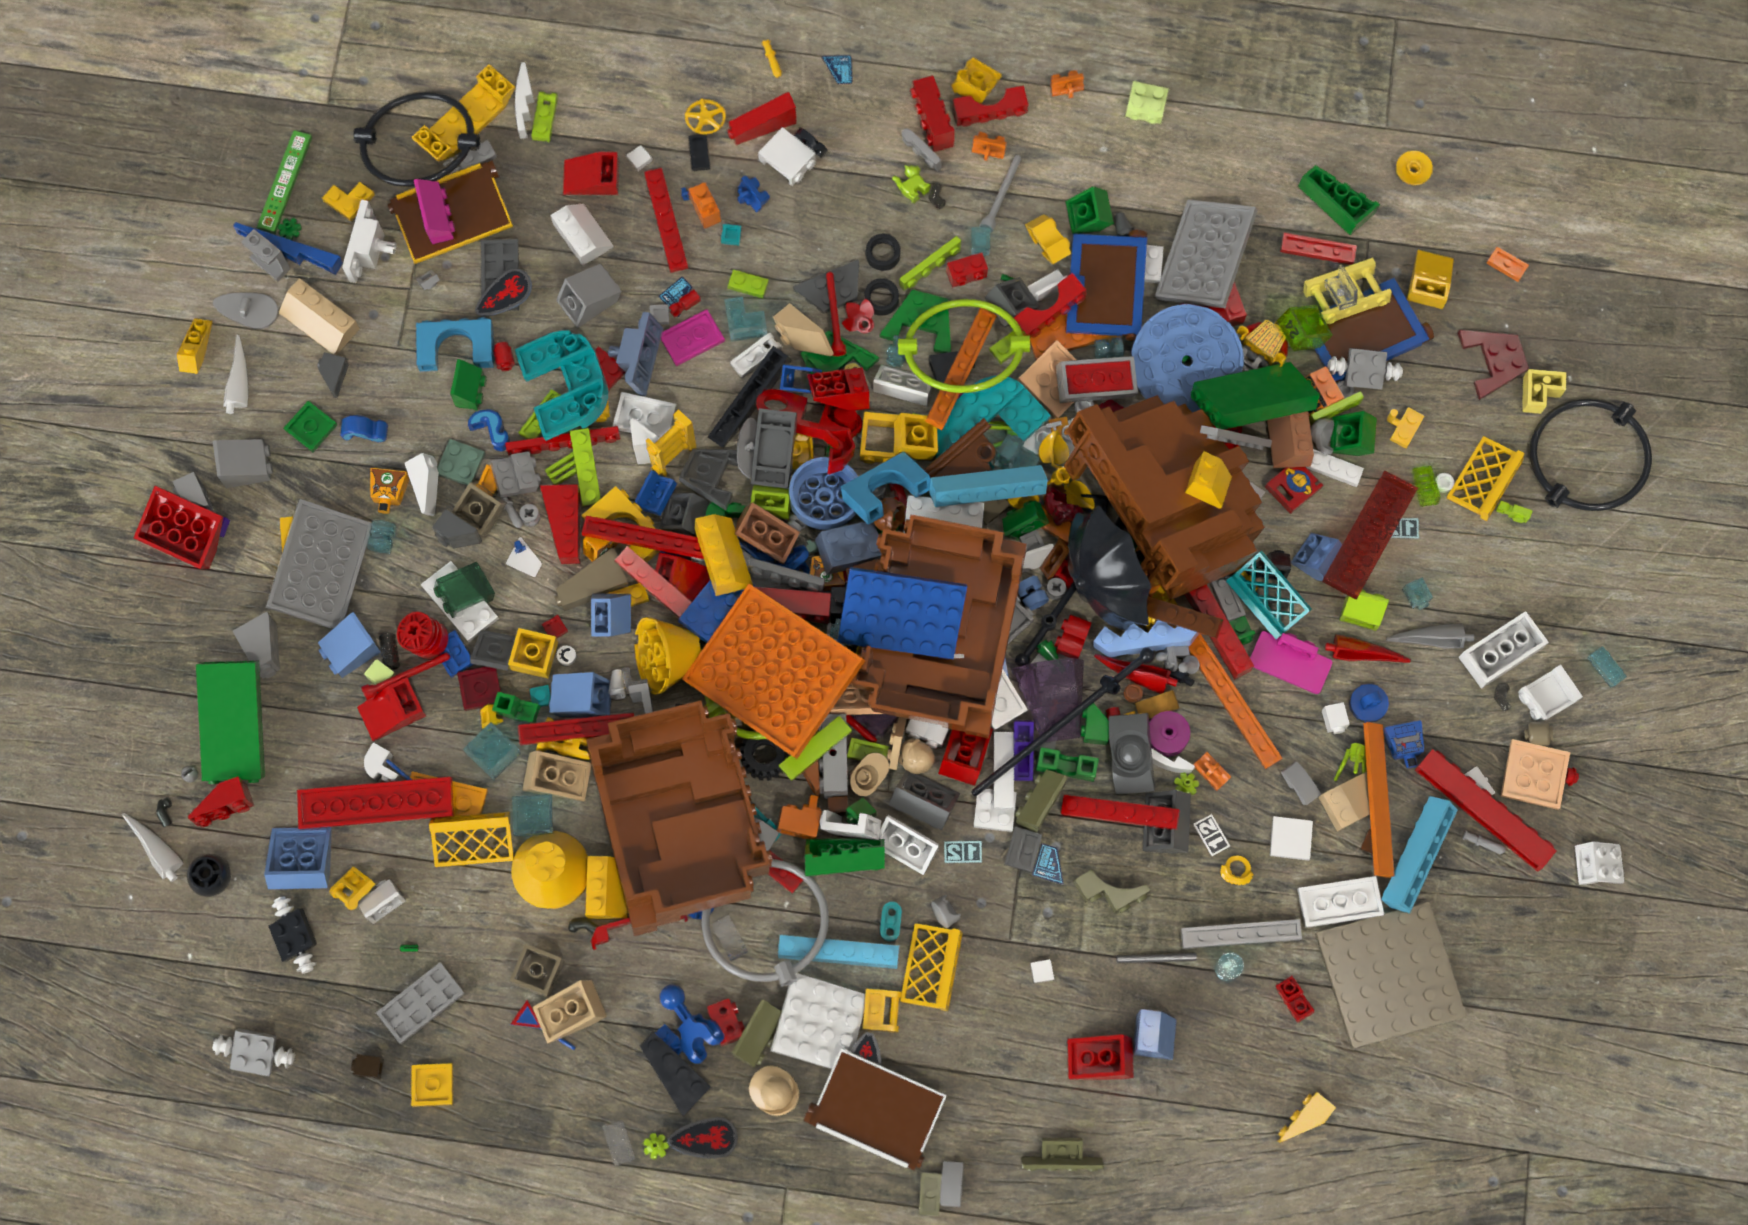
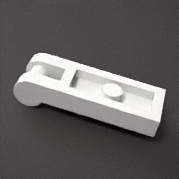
M768 333L733 359L730 365L743 378L760 365L772 346L779 350L783 346L774 340V336L771 333ZM769 344L770 348L767 349L764 345Z

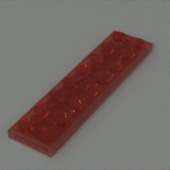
M1384 470L1322 582L1357 600L1418 487Z

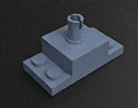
M649 312L642 313V317L638 322L639 329H624L620 347L611 345L609 349L612 350H608L609 357L617 358L616 363L625 371V382L639 396L647 395L663 332V327Z

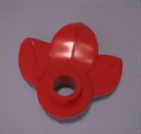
M864 299L861 305L853 302L846 303L848 318L842 322L844 328L851 332L859 331L863 334L871 332L874 328V320L872 319L874 307L868 299ZM863 321L868 322V327L863 326Z

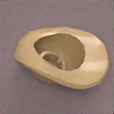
M766 1066L757 1071L751 1079L749 1085L751 1099L762 1111L770 1115L779 1116L795 1108L799 1099V1089L797 1083L787 1071L776 1066Z

